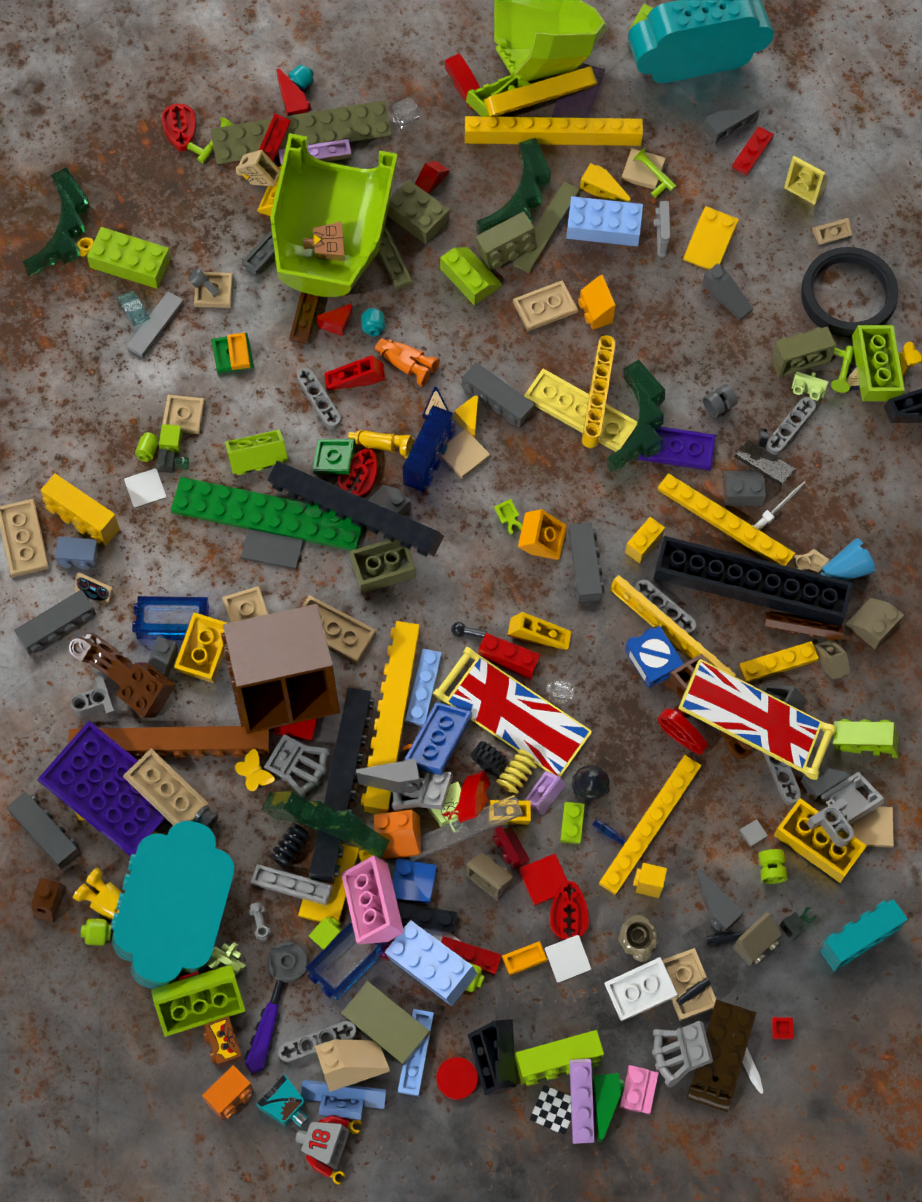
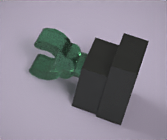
M159 448L158 472L173 473L174 466L188 470L189 458L181 457L176 459L174 452H167V449Z
M810 907L805 908L800 917L794 912L780 923L779 926L791 941L799 937L805 923H812L816 919V915L812 918L807 917L806 913L810 910Z

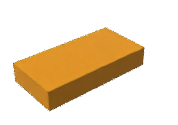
M245 332L227 335L232 370L250 368Z
M540 941L502 955L509 976L548 961Z

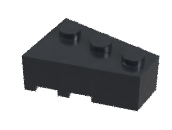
M922 389L891 398L885 403L884 409L890 423H922Z
M513 1019L495 1020L467 1034L484 1095L501 1094L515 1088Z

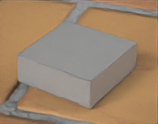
M757 819L739 831L750 848L768 837Z

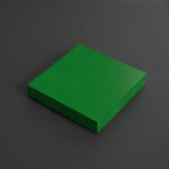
M245 333L250 368H254L248 333ZM227 336L211 339L217 374L244 370H232Z
M318 439L312 468L313 474H350L355 440Z

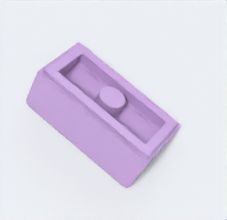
M545 771L524 801H530L531 808L537 813L544 815L564 789L565 784L560 777Z

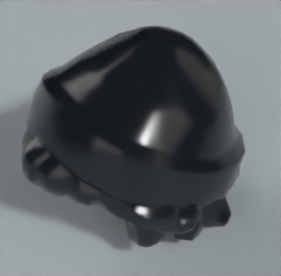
M583 766L572 777L574 794L585 798L586 801L599 799L610 792L609 777L603 769L597 766Z

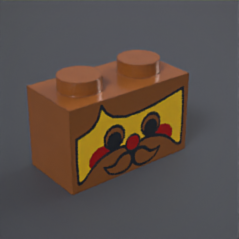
M229 1016L205 1024L206 1031L203 1032L206 1044L211 1043L213 1051H210L209 1054L213 1064L217 1063L218 1067L221 1068L243 1060Z

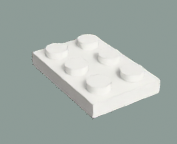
M661 957L604 983L621 1022L678 996Z

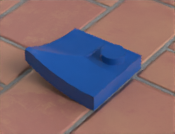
M397 859L392 882L396 900L412 903H430L437 865Z

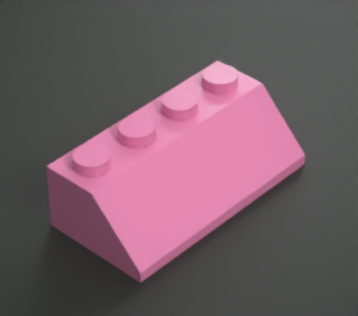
M374 855L341 873L357 944L388 942L404 933L388 863Z

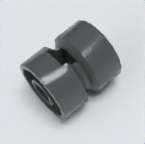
M723 384L715 392L707 394L702 399L707 412L714 418L724 413L725 409L728 410L738 404L737 396L728 384Z

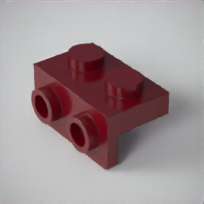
M502 826L494 829L492 839L496 847H500L503 853L502 858L506 865H510L511 869L514 870L529 862L530 859L511 826L504 830Z

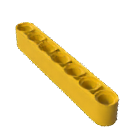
M590 66L490 96L484 99V103L489 116L495 117L588 89L598 83Z
M607 335L599 339L595 355L582 434V443L588 448H594L598 445L602 431L615 349L614 338Z

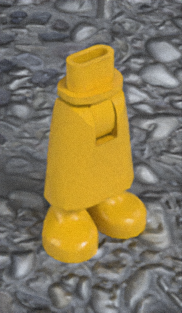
M359 430L357 433L349 432L348 439H354L357 445L362 444L366 448L395 453L399 447L400 454L404 458L409 460L413 458L415 439L412 435L384 434L366 430Z
M95 868L88 876L86 882L97 889L99 894L97 895L86 884H83L77 889L73 899L78 902L84 900L92 902L90 905L91 909L112 921L114 913H119V910L116 908L120 893L122 892L111 882L105 884L102 880V871L99 868Z

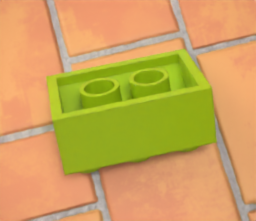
M454 247L440 257V269L474 306L503 285L468 247Z
M280 429L225 441L233 474L242 475L249 470H263L267 466H274L276 461L288 462L285 443Z

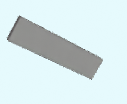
M168 291L128 343L127 349L143 358L184 303L183 299Z
M259 864L256 865L250 882L251 885L325 906L328 905L334 888L331 884Z

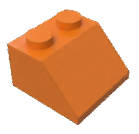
M405 810L374 815V835L383 860L421 855L420 816L416 812Z

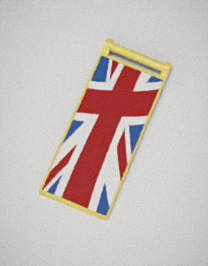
M466 647L463 651L464 654L441 686L435 689L432 694L449 706L471 711V721L518 752L519 749L527 751L534 757L536 765L549 773L561 777L592 731L478 655L471 648ZM470 658L474 659V663L450 696H446L444 693Z
M701 659L696 664L679 705L680 710L797 769L813 780H817L819 777V768L832 735L836 732L834 725L824 723ZM821 729L824 735L812 767L809 768L806 765Z

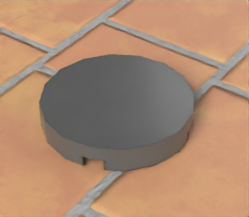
M281 942L275 945L267 957V968L270 975L275 980L283 983H293L300 980L308 967V957L305 950L294 942Z

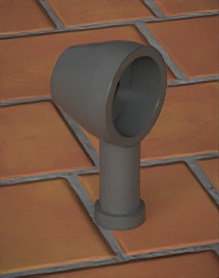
M198 267L193 270L188 279L195 288L204 285L212 293L213 297L218 296L221 291L209 281L206 275Z

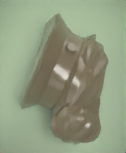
M634 915L626 923L622 924L618 941L625 953L633 955V958L637 961L646 962L650 959L651 952L657 946L658 934L655 927L646 917Z

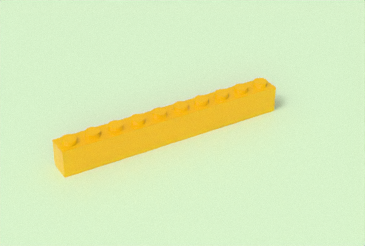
M465 116V143L641 146L643 136L642 119Z
M396 621L395 628H391L390 639H393L392 646H388L387 657H390L389 664L385 663L384 675H387L386 682L382 681L381 693L384 694L383 700L378 702L377 711L380 712V717L375 719L374 730H377L376 737H372L371 748L374 751L373 756L369 755L368 767L395 763L398 760L419 637V624ZM367 786V791L362 793L361 798L364 812L375 814L389 813L391 791Z

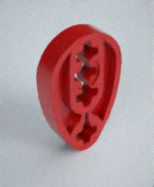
M185 104L170 105L163 111L161 116L164 133L171 145L178 151L188 150V144L193 142L196 133L194 111ZM176 111H179L182 129H178ZM180 137L184 140V144H180Z
M368 448L361 450L353 456L350 474H338V487L349 492L348 488L353 486L352 480H356V472L363 471V475L360 474L359 483L355 484V490L350 492L362 498L371 493L377 476L376 455L372 449ZM370 455L371 459H368L364 464V457Z
M664 709L657 717L658 724L663 731L682 746L700 755L708 748V743L699 731L678 712L672 709Z
M566 881L560 886L550 908V929L561 940H566L576 935L581 937L586 932L589 924L585 898L574 881ZM568 885H571V888L574 889L570 897L567 892H564ZM568 905H570L571 909H574V912L570 914V918L574 919V923L570 924V929L574 930V933L570 934V937H567V933H563V929L567 928V923L563 921V919L567 918V913L564 912V909Z

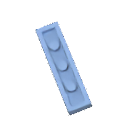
M422 649L405 720L407 724L423 726L427 719L442 652Z
M413 1009L412 1017L431 1032L434 1013ZM430 1034L407 1063L402 1066L398 1093L419 1097Z

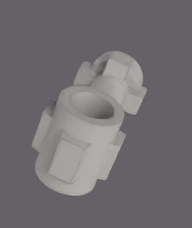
M261 902L250 905L249 913L250 916L254 915L257 925L256 939L266 942L271 932L270 928H267L262 915L265 912L264 906H262Z

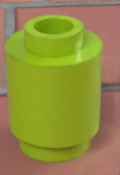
M148 432L140 437L135 451V455L139 460L147 462L153 459L158 446V437Z

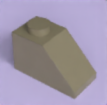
M825 640L813 644L825 673L832 679H839L844 675L850 674L847 652L835 641Z

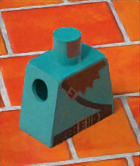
M283 1075L256 1104L259 1110L283 1126H287L293 1120L299 1127H302L309 1119L301 1111L306 1105L304 1099L286 1075Z

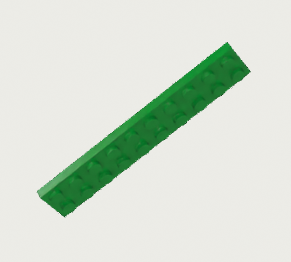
M180 477L170 510L172 514L302 539L305 542L348 551L357 549L362 527L359 528L351 524L352 520L347 518L345 521L341 520L332 511L329 514L319 509L320 506L318 505L312 507L304 502Z

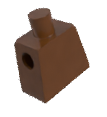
M40 878L31 903L34 918L54 923L66 889L65 885Z

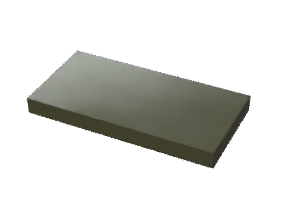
M368 981L341 1012L345 1018L403 1065L407 1063L431 1033Z

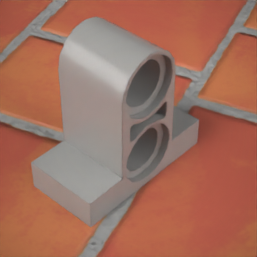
M103 676L95 678L98 688L78 694L71 699V707L77 717L83 718L106 711L109 720L116 718ZM98 697H104L102 702H95ZM80 703L85 704V706L82 709L76 708L77 705Z
M844 798L839 799L813 815L807 822L811 830L821 825L832 842L839 847L848 845L853 837V829L841 813L848 804ZM826 816H833L835 822L828 821ZM838 832L845 833L847 838H840Z

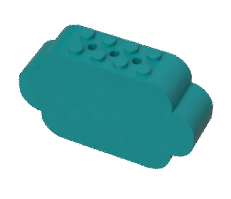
M676 0L653 8L646 20L638 22L630 29L628 42L638 71L643 74H651L653 80L657 83H669L740 68L752 59L754 53L770 45L773 40L774 31L761 0Z
M181 821L169 830L168 835L151 834L145 837L140 842L136 854L131 855L128 870L131 872L130 874L126 873L122 887L125 893H120L116 908L119 910V913H114L111 923V929L114 930L112 945L120 958L131 962V974L134 980L141 986L155 989L176 982L179 975L184 976L195 972L200 974L207 967L206 963L212 955L234 875V863L226 852L215 848V836L203 824L193 821Z

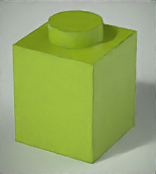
M162 424L159 440L160 449H167V452L180 454L183 436L181 426Z
M327 916L311 932L309 937L324 950L343 931L340 928L341 923L336 918H329Z

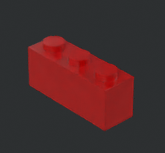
M488 633L485 634L478 649V655L490 663L529 679L533 678L540 661V654Z

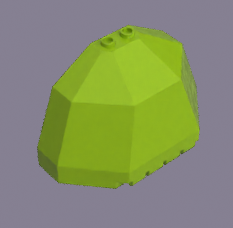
M494 0V41L496 44H499L496 46V51L511 76L518 78V80L531 81L573 72L591 55L602 33L606 30V23L598 11L581 0Z

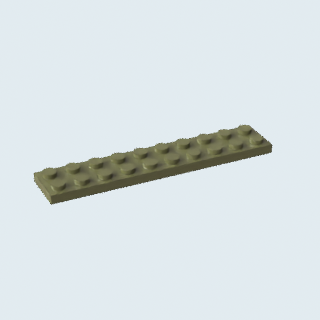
M381 100L285 116V118L291 120V123L279 149H286L289 133L306 136L308 145L349 139V143L389 137L392 134L386 101ZM272 119L210 129L216 164L240 162L243 155L258 151Z

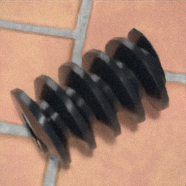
M292 822L293 827H288V834H283V840L278 841L279 847H274V853L269 854V857L281 866L287 865L292 867L293 865L289 860H297L294 853L301 854L302 851L299 846H307L303 840H311L308 832L295 822Z

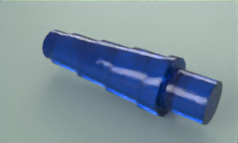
M597 818L592 825L599 832L622 846L627 841L607 823L601 822Z

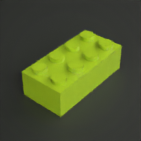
M103 227L100 228L87 255L89 266L92 269L158 289L171 260L168 247Z
M858 325L852 335L862 402L888 401L891 398L902 395L905 389L894 326Z
M232 964L151 990L153 1002L165 1037L245 1012Z
M594 1030L516 1052L515 1065L521 1085L532 1086L539 1083L538 1080L540 1079L553 1080L559 1077L558 1074L565 1072L567 1075H570L569 1060L591 1059V1069L596 1068L601 1063L604 1052L598 1032Z

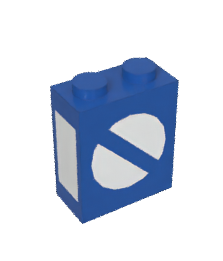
M660 626L655 629L651 627L639 637L634 636L626 643L625 652L648 688L670 678V673L684 664Z

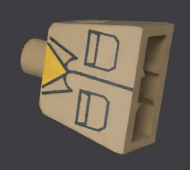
M262 150L243 155L239 165L236 167V174L243 176L252 185L275 186L281 172Z

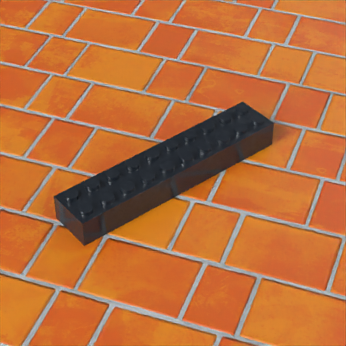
M668 536L663 538L653 578L841 626L846 616L853 584L852 582Z

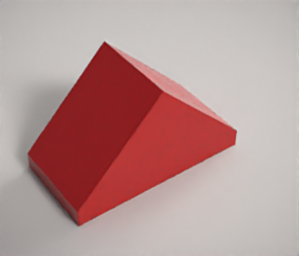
M437 161L426 162L415 185L430 194L448 175L450 170Z
M348 304L318 315V327L343 337L353 316L352 305Z

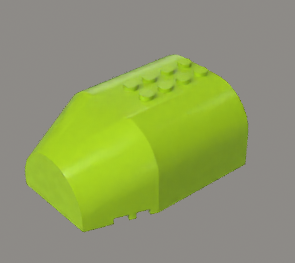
M289 133L270 216L277 275L284 284L295 290L323 297H338L350 292L379 253L397 170V154L379 150V165L372 169L344 166L315 158L308 151L306 136ZM342 222L345 261L315 258L314 249L304 250L303 239L314 238V228Z

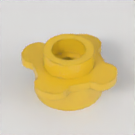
M82 238L76 243V247L80 250V256L84 257L89 253L94 243L92 238Z

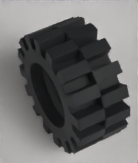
M480 741L470 755L472 760L476 761L475 763L480 765L481 769H485L487 773L490 772L491 775L500 776L509 763L508 759H506L505 755H502V752L497 751V748L492 747L491 744Z

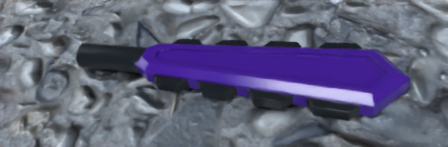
M276 981L271 1000L266 1005V1008L261 1011L260 1016L262 1019L257 1022L255 1027L257 1032L251 1038V1049L247 1050L244 1057L245 1065L252 1075L264 1070V1067L268 1065L269 1056L267 1054L272 1049L273 1041L271 1038L276 1033L275 1022L279 1021L280 1017L278 1002L284 983Z

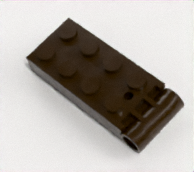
M717 999L715 1000L706 1030L713 1062L695 1069L687 1100L728 1112L757 1012ZM717 1077L718 1081L714 1082L712 1078Z

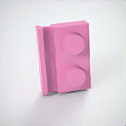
M629 1065L620 1108L650 1115L659 1072Z

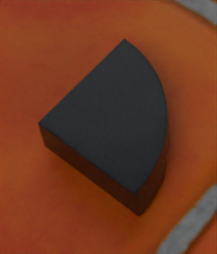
M759 428L758 446L765 447L768 441V432L766 428Z

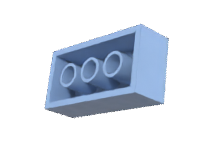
M571 196L566 239L638 246L643 204Z
M410 920L403 929L404 933L395 938L386 949L385 954L393 963L450 1006H453L478 973L471 964Z

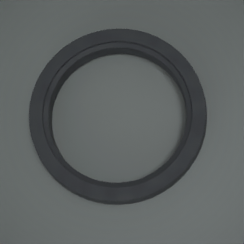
M840 247L822 253L809 265L802 280L801 300L807 315L817 326L821 328L828 326L831 334L852 338L858 325H885L897 305L898 284L892 269L879 256L861 248ZM837 263L862 265L875 273L882 282L886 294L885 305L878 314L864 321L846 322L836 319L827 314L816 301L813 283L817 275L828 266Z

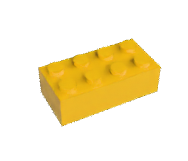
M54 474L40 490L43 496L42 500L46 504L45 508L50 513H57L65 523L73 524L78 532L81 534L86 533L90 536V539L97 540L98 545L101 543L106 547L120 531L116 515L57 474Z
M799 798L777 828L774 836L841 883L867 845L853 836L848 845L839 847L832 842L821 825L811 830L807 822L810 817L819 811ZM838 832L840 838H847L845 833Z

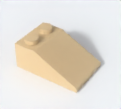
M334 1039L315 1046L329 1092L390 1071L382 1048L375 1041Z

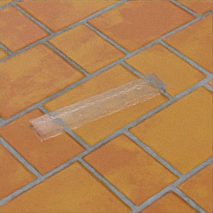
M513 795L483 808L476 818L462 823L456 820L421 836V855L410 856L411 861L417 862L523 815L516 796Z

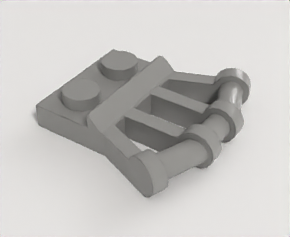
M284 734L264 766V770L281 778L283 781H287L296 794L303 799L306 797V793L320 784L321 776L327 772V760L331 750L306 746ZM303 754L320 755L319 764L303 756ZM300 761L315 769L316 771L313 776L297 768L298 762ZM293 773L308 782L300 788L292 779L291 774Z
M418 769V774L424 777L419 778L421 790L412 793L391 791L394 800L392 803L393 810L403 811L417 807L443 810L453 778L452 772L443 771L442 775ZM401 797H410L417 799L402 801Z
M697 1021L683 1028L679 1027L677 1030H653L655 1039L652 1055L657 1062L655 1067L664 1077L665 1084L668 1087L676 1085L689 1071L713 1062L703 1022ZM663 1038H678V1041L662 1047ZM681 1049V1055L667 1061L664 1060V1055ZM684 1062V1065L675 1074L672 1075L668 1070Z

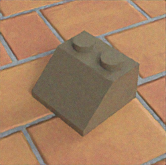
M870 598L845 625L872 648L876 649L900 624L904 615L889 602Z
M481 852L466 865V876L496 900L502 896L513 882L511 871L504 866L501 868L497 865L496 860L489 854L485 855Z
M766 912L738 938L733 949L749 966L754 962L759 964L766 957L764 953L768 949L773 951L780 944L779 938L782 934L771 915Z

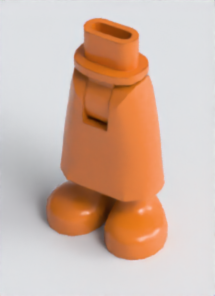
M381 338L374 350L380 352V356L384 357L408 376L415 373L417 385L420 387H424L427 384L430 373L434 374L440 365L439 358L433 356L426 357L423 351L400 342H392L390 339L387 341Z

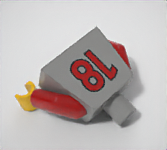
M331 1115L320 1119L318 1122L310 1123L307 1132L299 1130L296 1134V1142L303 1144L301 1151L306 1154V1160L313 1170L327 1178L331 1177L332 1181L339 1185L341 1183L335 1180L336 1174H341L344 1177L345 1175L341 1171L334 1172L333 1169L337 1170L349 1132L352 1134L360 1133L359 1130L353 1128V1124L361 1125L362 1123L360 1120L349 1122V1119Z

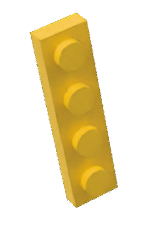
M812 641L739 663L738 667L744 682L749 683L817 662L819 657Z

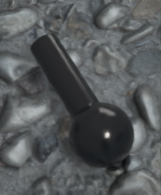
M455 622L451 627V632L456 637L469 635L484 638L487 631L466 627L462 622Z

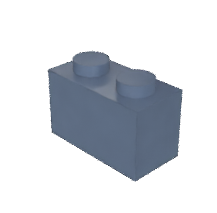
M58 536L55 554L57 564L64 568H70L71 566L85 570L96 568L99 552L98 542L95 539Z

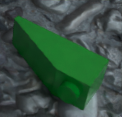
M619 1073L593 1076L598 1142L603 1141L621 1092H624V1081L619 1078Z

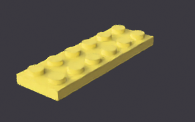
M542 369L524 397L533 402L535 407L583 433L589 394L549 371ZM606 404L599 443L619 454L639 422Z

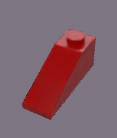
M276 69L286 115L309 113L311 105L309 100L306 101L305 94L281 69Z
M373 355L325 372L327 390L369 386L385 380L384 365Z

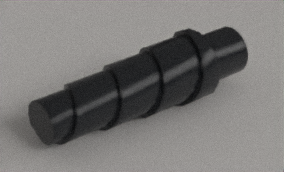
M743 932L713 933L712 936H706L705 941L707 945L727 943L738 940Z
M707 978L701 982L698 981L676 999L677 1004L680 1006L703 993L711 985L710 981Z

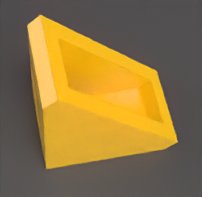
M473 396L454 411V420L474 438L478 396Z

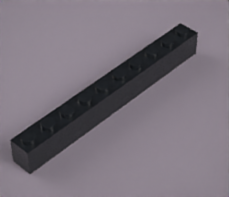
M276 461L267 479L272 484L271 488L282 493L284 490L288 492V496L296 500L300 497L304 499V503L312 507L316 504L325 513L329 514L332 511L336 513L335 516L344 521L346 518L352 520L351 524L359 528L362 525L368 527L367 531L375 535L381 533L384 535L383 538L391 542L397 540L406 549L410 550L413 547L417 549L416 552L424 557H427V555L434 557L444 538V535L435 529L280 461Z
M350 687L347 689L309 871L310 879L334 884L335 877L339 878L341 865H338L339 858H343L345 846H342V842L348 836L349 828L346 827V822L351 820L352 808H350V803L355 801L356 790L353 788L354 783H358L356 769L358 764L362 765L364 753H361L362 746H366L367 735L365 734V729L370 727L371 717L368 714L369 710H373L375 701L371 696V691Z

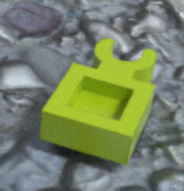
M511 499L494 506L493 509L501 524H508L507 530L510 535L514 533L512 526H517L519 531L522 530V524L516 521L519 513Z

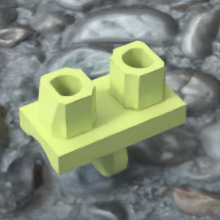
M796 371L792 384L793 393L801 395L804 392L810 394L811 399L818 401L820 398H824L828 381L816 378L815 372H812L810 376Z
M235 942L231 946L224 943L221 949L215 946L209 961L206 963L212 969H218L221 962L227 966L232 964L235 977L239 972L244 971L246 967L245 964L237 960L242 954L236 951L238 944Z

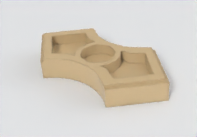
M813 549L807 554L795 555L788 564V567L820 574L821 568L829 562V559Z

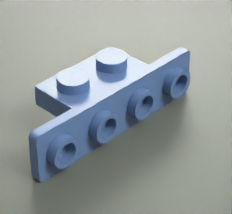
M303 1080L301 1097L304 1100L321 1101L319 1115H334L341 1118L361 1120L363 1107L384 1109L386 1090L349 1085L329 1092L326 1082Z

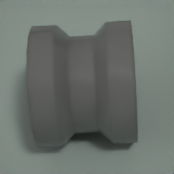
M205 805L197 812L193 821L203 824L210 829L216 823L219 815L215 812L212 813L209 807Z

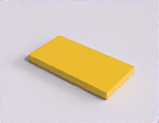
M342 844V846H345L343 858H339L338 865H341L339 878L335 877L334 884L327 883L334 887L328 905L325 906L303 899L298 914L299 917L321 922L328 916L340 921L346 900L341 873L355 866L359 848Z

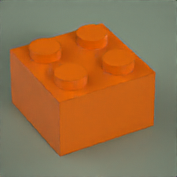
M233 1065L202 1097L206 1104L222 1120H225L226 1118L230 1119L237 1112L236 1108L241 1103L245 1104L251 1099L254 1090L251 1083Z

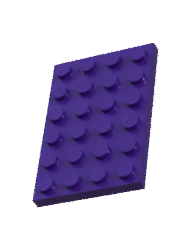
M90 721L83 726L37 779L38 782L130 857L132 854H136L140 842L145 837L151 835L165 818L123 777L138 760Z

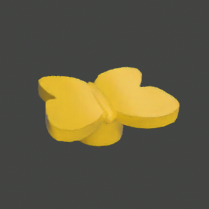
M907 342L903 347V352H898L903 378L908 371V367H914L922 362V354L915 350L913 342Z
M252 749L245 756V762H238L235 765L236 772L239 775L245 776L246 787L249 791H255L259 784L268 785L275 781L272 774L259 766L260 759L256 749Z

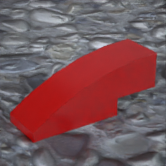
M460 53L445 60V70L454 81V87L466 102L468 91L477 90L480 86Z
M484 771L467 776L463 783L458 806V820L460 823L478 817L489 800L485 792L491 784Z

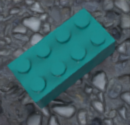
M894 899L889 902L886 900L882 901L872 913L870 911L865 912L855 924L851 921L843 927L839 934L834 932L826 938V941L822 943L823 947L820 953L834 972L902 928L908 918Z

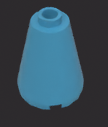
M856 538L821 568L822 573L820 575L847 581L874 573L876 569L868 550L861 548L860 545L863 543L859 538Z

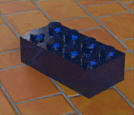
M432 405L402 467L404 485L422 492L425 491L427 486L430 487L433 481L434 470L437 471L440 467L441 455H445L448 449L447 443L449 439H453L456 432L454 429L456 421H454L453 412Z

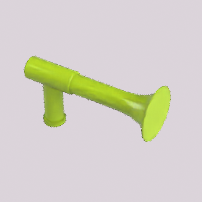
M220 118V127L233 125L226 118ZM211 140L204 149L192 142L188 144L187 149L199 154L197 160L203 164L214 150Z
M645 147L634 157L633 161L638 160L645 164L662 182L651 192V195L656 199L666 188L672 191L676 185L650 161L646 155Z
M847 346L846 350L836 347L834 349V355L843 357L839 378L831 382V388L836 392L845 393L850 389V385L846 382V377L854 352L852 346Z

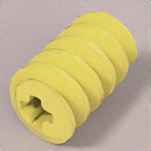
M522 749L518 750V755L513 757L514 761L509 762V767H506L504 773L500 774V779L496 780V783L501 788L510 793H519L516 786L522 788L523 784L520 781H528L525 774H533L529 769L530 767L537 769L534 757Z

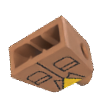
M342 222L316 227L313 229L314 238L303 239L304 250L314 249L315 258L345 261Z

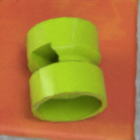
M780 849L759 852V865L763 867L760 870L761 882L776 884L787 881V869L783 866L786 863L785 852Z

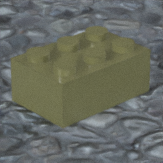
M407 180L391 196L387 216L420 241L427 244L449 222L450 209L410 180Z
M524 212L476 236L479 255L490 271L500 268L504 263L515 260L520 254L530 252L537 247L534 227Z
M828 326L824 328L818 327L810 332H801L793 337H784L776 341L771 362L778 378L794 374L796 371L801 372L830 363L836 344Z
M385 540L349 551L350 563L361 594L416 578V567L410 550L400 545L401 542L397 540L394 542Z

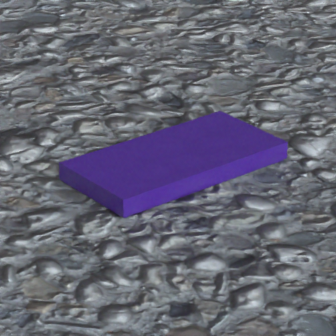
M641 424L636 460L711 471L716 435Z

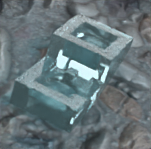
M134 290L117 297L120 306L125 311L133 327L150 319Z

